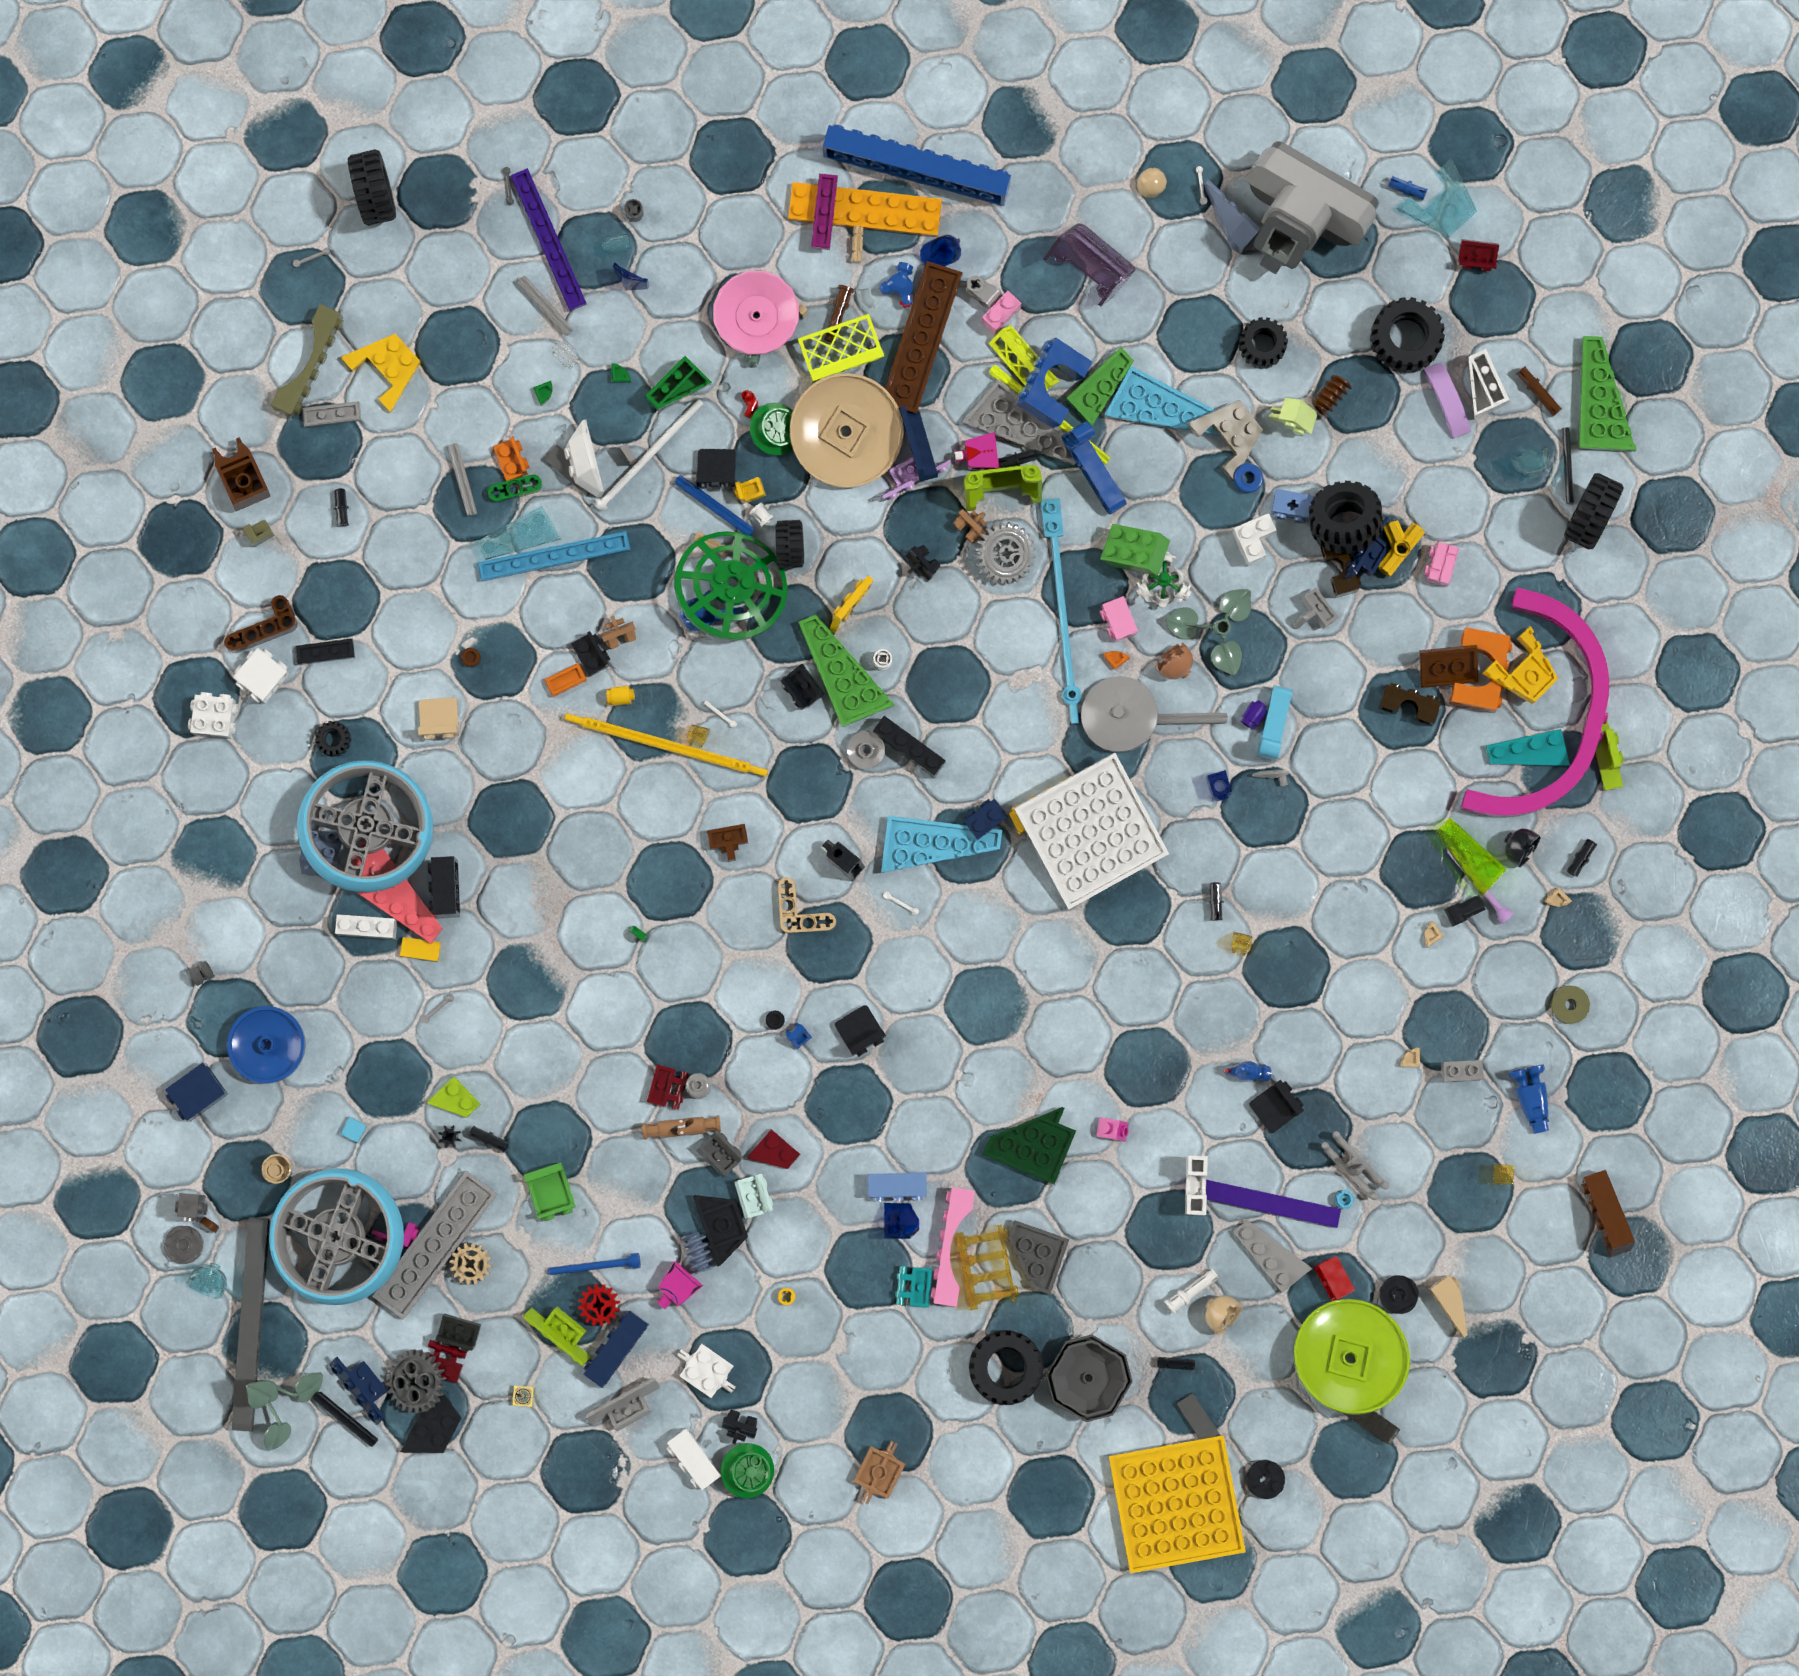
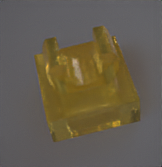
M692 724L687 738L690 739L689 745L692 746L693 741L697 740L700 742L699 748H702L709 736L710 729Z
M1233 932L1231 941L1232 953L1235 954V950L1240 948L1243 950L1242 956H1245L1247 950L1250 951L1252 936Z
M1494 1164L1493 1183L1513 1185L1514 1165Z

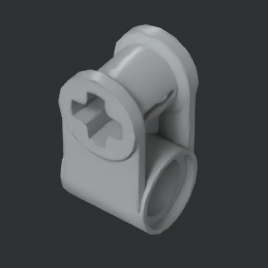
M972 276L967 281L966 292L988 310L1002 296V293L996 287L990 285L979 276ZM978 284V288H971L972 285Z

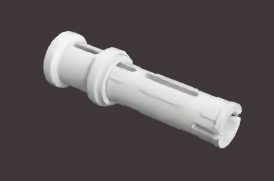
M1210 1269L1184 1290H1178L1175 1296L1165 1300L1164 1303L1170 1312L1175 1315L1177 1310L1184 1305H1189L1193 1297L1217 1281L1219 1277L1213 1269Z

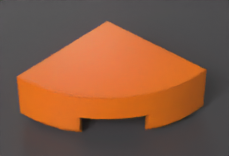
M1109 651L1103 654L1114 670L1130 659L1127 654L1119 651Z

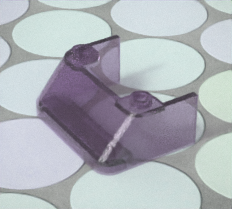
M1077 223L1061 234L1043 258L1047 261L1054 256L1055 260L1061 264H1067L1071 261L1098 284L1096 288L1098 296L1102 298L1098 304L1100 307L1110 301L1135 272V267L1086 225Z

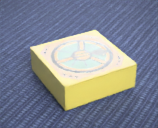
M514 1386L513 1406L533 1407L534 1387Z

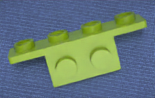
M1607 719L1606 724H1603L1601 731H1604L1602 742H1598L1595 751L1605 791L1623 787L1619 768L1624 762L1622 752L1618 751V734L1609 728Z
M556 1307L547 1319L533 1308L528 1310L523 1316L529 1325L535 1327L545 1338L555 1343L561 1351L572 1357L574 1362L584 1366L591 1358L587 1352L577 1345L587 1330L559 1307Z

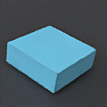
M349 1117L341 1134L359 1143L367 1125Z

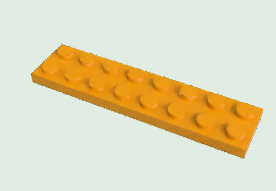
M792 182L789 221L814 223L818 185ZM837 187L833 225L851 228L862 226L863 229L938 237L942 199Z

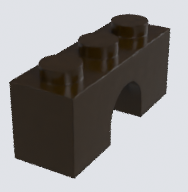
M1320 546L1324 562L1333 560L1339 562L1342 566V573L1332 577L1330 580L1335 598L1358 592L1359 586H1361L1359 576L1355 575L1349 579L1345 578L1347 566L1354 561L1353 557H1350L1347 552L1339 554L1335 553L1334 550L1332 552L1326 550L1325 546Z
M1390 683V685L1386 684L1378 709L1397 714L1402 703H1411L1416 709L1414 721L1433 726L1441 702L1437 701L1438 698L1435 696L1427 695L1425 697L1419 695V691L1413 689L1403 690L1400 685Z

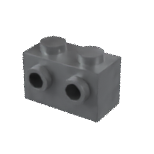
M179 1193V1201L175 1203L177 1217H183L182 1221L198 1222V1218H203L208 1211V1204L205 1203L206 1195Z

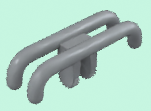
M1338 1131L1333 1132L1334 1140L1351 1158L1345 1163L1327 1142L1322 1143V1149L1371 1200H1377L1378 1194L1371 1190L1358 1175L1364 1170L1378 1186L1385 1190L1389 1188V1183L1384 1181Z

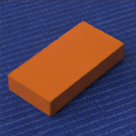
M579 663L544 679L553 697L587 681Z

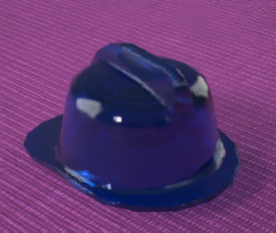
M946 234L927 242L920 250L921 260L925 265L928 261L941 266H947L958 261L961 257L960 239Z

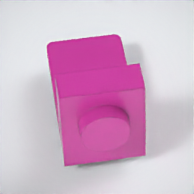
M408 1222L404 1232L403 1249L405 1246L409 1247L412 1240H415L418 1236V1225ZM372 1230L371 1233L376 1235L375 1239L386 1242L387 1234Z

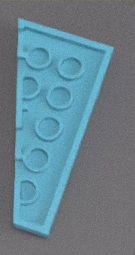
M1131 366L1104 417L1192 431L1186 423L1215 411V409ZM1212 425L1204 432V434L1220 436Z
M888 816L881 873L1000 850L1002 830L992 829L977 840L966 825Z

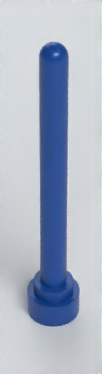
M632 1253L631 1256L623 1259L551 1267L547 1270V1273L549 1275H558L622 1266L638 1269L641 1268L639 1253Z

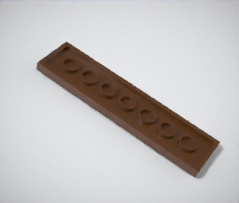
M926 262L885 388L895 400L899 410L903 406L906 407L909 413L917 414L960 284L963 274L961 271Z

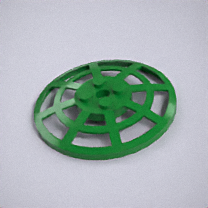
M731 531L715 532L696 540L684 552L676 568L674 589L676 599L684 615L702 632L722 640H746L764 633L780 617L787 599L788 585L786 574L783 568L778 567L782 579V590L772 587L771 575L766 565L773 561L777 565V558L768 546L760 540L743 533ZM720 536L734 537V545H724L711 549L705 541ZM742 538L757 544L769 555L761 559L754 552L741 547ZM698 546L705 555L698 561L694 572L682 571L688 556ZM733 551L732 560L722 562L716 553ZM741 553L750 556L756 563L748 567L740 562ZM709 558L716 565L712 574L700 572L703 564ZM761 568L766 578V585L757 583L754 572ZM681 579H693L694 591L699 601L691 607L688 606L684 598ZM734 579L738 585L732 587L728 584V580ZM699 580L709 581L711 592L705 597L701 592ZM754 590L765 593L763 600L757 607L751 600ZM771 595L780 597L781 601L776 612L765 622L760 612L767 605ZM716 598L723 604H726L725 613L715 609L709 603ZM745 603L749 609L747 613L733 614V608L736 605ZM704 607L712 615L724 619L722 631L707 625L695 613ZM754 617L759 625L756 629L746 632H729L731 621H742Z

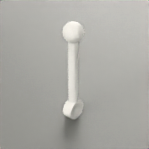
M1198 166L1196 167V172L1198 173L1201 193L1200 204L1205 205L1207 198L1204 194L1202 180L1203 168Z
M708 701L704 702L708 708L727 721L730 727L735 728L737 726L736 721L730 720Z
M884 892V899L894 901L911 911L913 915L919 914L917 908H912L891 896L889 892Z

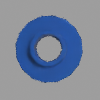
M1252 463L1241 464L1234 472V483L1239 490L1245 493L1255 492L1263 483L1262 471ZM1245 473H1250L1253 476L1252 483L1244 481L1243 475Z

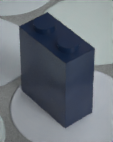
M204 1062L165 1089L168 1093L166 1098L172 1105L175 1103L178 1107L177 1113L181 1119H186L190 1122L228 1095L207 1063Z

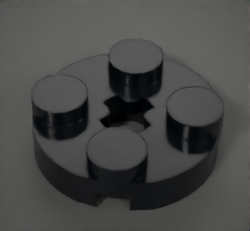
M1391 1276L1383 1282L1379 1289L1380 1302L1391 1313H1408L1417 1304L1419 1297L1418 1287L1412 1279L1406 1276ZM1395 1290H1403L1402 1300L1394 1297L1396 1294Z
M1266 1459L1259 1460L1248 1469L1246 1485L1249 1491L1256 1497L1272 1499L1278 1496L1284 1489L1285 1474L1277 1463ZM1263 1474H1266L1267 1477H1271V1480L1268 1481V1485H1265L1264 1482H1260V1479L1263 1478Z

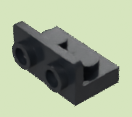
M590 631L587 632V635L572 642L571 645L589 677H592L608 668L609 663L607 661L611 659L606 650L601 651L598 646L601 642L596 633L592 635Z

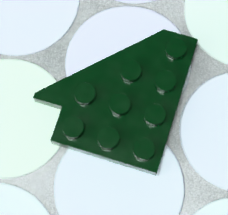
M1061 1107L991 1136L983 1155L1046 1182L1055 1184L1076 1130L1059 1124L1065 1109Z

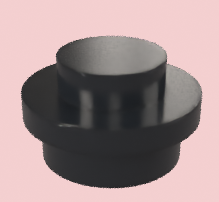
M771 1011L766 1016V1024L770 1029L778 1030L785 1023V1017L780 1011Z

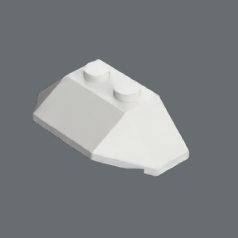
M582 420L564 449L565 457L569 459L571 465L569 466V474L571 477H574L577 485L596 497H601L604 489L587 421Z

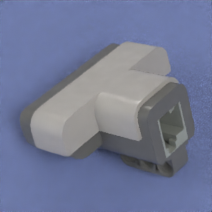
M1281 141L1274 142L1271 147L1266 148L1261 153L1245 179V182L1250 184L1253 194L1270 206L1261 221L1263 226L1254 241V246L1264 255L1260 266L1275 275L1281 266H1287L1290 269L1296 268L1308 250L1311 251L1320 236L1339 246L1353 244L1358 247L1371 227L1379 205L1374 195Z

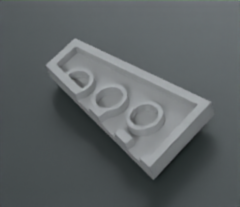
M1249 1220L1233 1231V1234L1281 1293L1312 1269Z

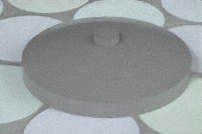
M1116 676L1102 680L1088 692L1082 705L1081 719L1086 734L1095 745L1109 752L1124 753L1141 747L1150 739L1157 725L1158 709L1152 693L1144 684L1133 678Z

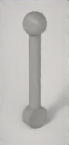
M324 248L322 252L300 261L294 260L293 265L299 268L302 263L322 255H329L330 249Z
M449 994L447 996V999L444 1000L439 1006H437L431 1013L421 1018L422 1022L428 1023L430 1020L429 1018H431L448 1002H452L454 1000V996L452 994Z

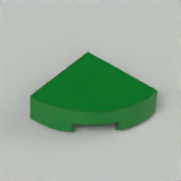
M611 363L612 383H631L627 370L619 364Z
M548 381L533 387L540 406L544 405L552 395V382Z
M632 926L629 929V932L642 942L648 938L647 934L636 926Z

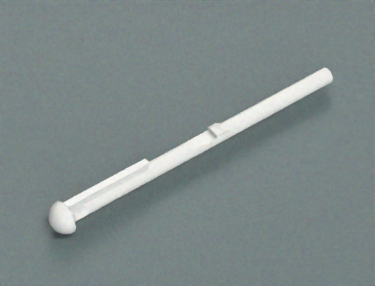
M700 399L696 400L601 500L599 498L596 499L595 504L599 510L604 511L608 509L607 503L614 498L703 405Z

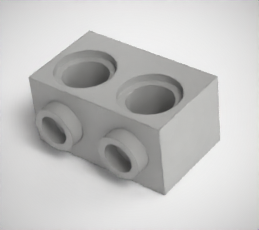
M1483 1061L1441 1063L1442 1083L1484 1080Z

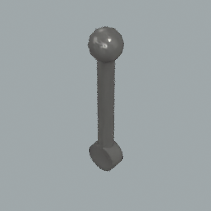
M504 167L503 173L506 177L508 193L507 204L513 205L514 200L511 195L509 178L511 171L509 167Z

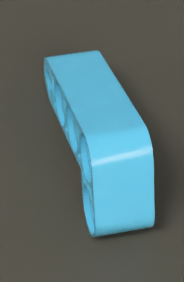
M1273 686L1257 757L1272 761L1278 759L1292 689Z

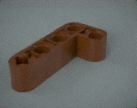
M283 595L275 596L271 601L275 616L227 635L224 640L226 648L232 653H240L295 631L298 622L289 600ZM285 601V607L277 609L278 602ZM287 618H291L292 624L285 627L283 625L284 621ZM269 625L274 626V631L271 634L266 633V628ZM251 632H256V638L253 641H249L248 635ZM233 640L237 641L236 647L232 646Z

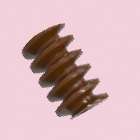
M1332 375L1331 381L1326 382V386L1321 388V392L1316 394L1317 398H1313L1311 402L1321 415L1328 418L1329 416L1326 411L1333 412L1331 405L1338 406L1336 399L1342 401L1343 398L1340 394L1347 395L1348 392L1345 388L1352 390V386L1345 379Z

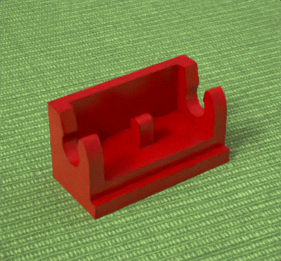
M1337 1255L1313 1267L1331 1301H1336L1355 1291Z

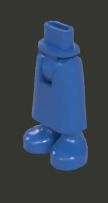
M1544 1064L1527 1067L1531 1085L1527 1083L1525 1068L1508 1072L1509 1077L1516 1080L1519 1084V1087L1515 1088L1522 1110L1529 1121V1126L1533 1128L1534 1134L1549 1131L1545 1082H1540V1074L1545 1070Z

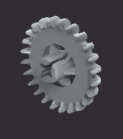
M1000 522L999 527L996 524L992 525L993 531L986 528L988 535L980 534L984 541H977L981 548H975V551L980 552V555L975 556V559H981L977 566H984L980 572H988L987 579L993 576V583L999 579V584H1004L1006 580L1007 584L1010 585L1012 579L1014 582H1018V576L1024 578V572H1030L1028 566L1034 565L1030 561V559L1035 558L1031 554V552L1035 551V548L1030 547L1034 541H1028L1030 534L1023 535L1025 532L1024 528L1018 531V524H1015L1012 528L1010 522H1007L1006 527L1003 522ZM1004 539H1009L1006 545H1001L999 542ZM1014 542L1017 548L1014 549L1011 543ZM1004 551H1007V552L1017 551L1016 553H1007V554H1005L1004 556H1002V555H995V554H1001V553L1004 552ZM1015 555H1018V558L1014 563L1013 559ZM994 558L999 561V565L995 562ZM1004 562H1010L1012 564V566L1002 567Z

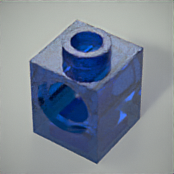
M1226 770L1207 775L1206 780L1212 800L1216 798L1218 801L1228 799L1232 789ZM1221 782L1224 784L1225 789L1217 791L1214 784Z

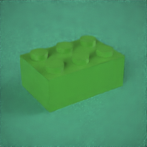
M1112 524L1100 559L1111 567L1158 576L1170 540L1158 532Z

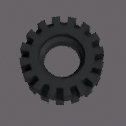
M328 721V723H323L322 727L319 726L318 732L315 734V742L322 753L335 757L347 752L346 749L350 747L351 734L342 723ZM330 732H337L340 735V742L335 746H330L326 742V737Z

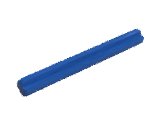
M682 475L677 477L675 484L743 534L751 536L754 533V528Z

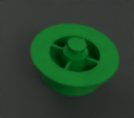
M776 402L767 403L759 407L753 414L750 421V435L755 445L764 453L783 455L793 449L790 440V420L793 410L788 406Z
M744 1443L735 1446L725 1455L721 1465V1478L727 1490L733 1495L740 1498H754L764 1493L772 1483L774 1463L770 1454L763 1447L753 1443Z

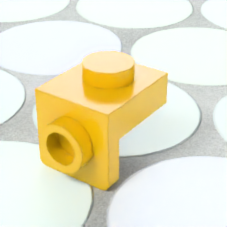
M759 477L743 483L735 482V495L738 500L740 499L744 503L766 496L761 478Z

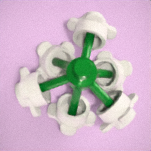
M1166 552L1161 567L1162 573L1158 576L1141 573L1143 581L1142 584L1137 582L1139 588L1136 589L1137 595L1141 599L1145 598L1147 602H1150L1149 597H1151V601L1156 602L1160 608H1166L1167 604L1174 601V597L1166 590L1167 586L1175 589L1174 596L1178 598L1177 603L1189 598L1191 584L1185 585L1183 582L1184 576H1186L1184 569L1179 570L1172 566V561L1176 560L1175 556ZM1160 585L1162 589L1157 590L1155 595H1153L1152 589Z

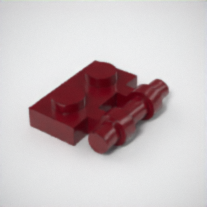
M656 1065L647 1102L666 1107L667 1101L671 1100L673 1101L672 1109L679 1110L680 1104L684 1100L683 1093L689 1073L681 1071L680 1078L674 1077L676 1069ZM672 1083L678 1084L675 1095L669 1094Z
M430 1340L428 1347L435 1349L434 1354H430L429 1358L435 1356L434 1363L441 1362L438 1369H444L441 1376L446 1377L445 1380L458 1383L464 1364L457 1363L456 1361L458 1357L465 1359L467 1352L459 1350L457 1346H444L439 1343L440 1341ZM441 1351L451 1354L450 1360L440 1357Z

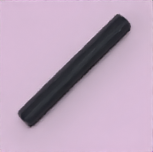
M322 1392L316 1394L314 1401L366 1444L373 1447L378 1442L376 1436Z

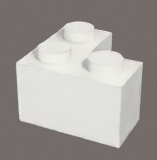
M1269 513L1237 526L1232 531L1247 567L1264 560L1267 556L1261 540L1274 535L1276 532Z

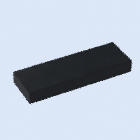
M353 638L297 645L298 665L355 658Z

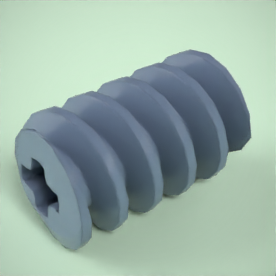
M700 1232L681 1238L682 1241H688L683 1247L690 1248L685 1254L686 1256H692L688 1263H694L690 1270L697 1271L695 1274L711 1270L715 1267V1265L708 1264L713 1259L712 1257H706L710 1250H704L708 1242H702L706 1235H700Z

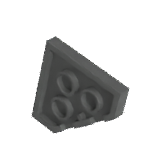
M1014 1220L1008 1240L1031 1288L1050 1295L1069 1239Z

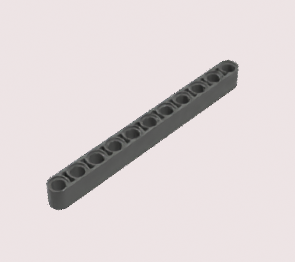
M249 1217L232 1414L233 1431L252 1432L254 1428L255 1409L248 1403L246 1385L258 1382L270 1231L269 1218Z

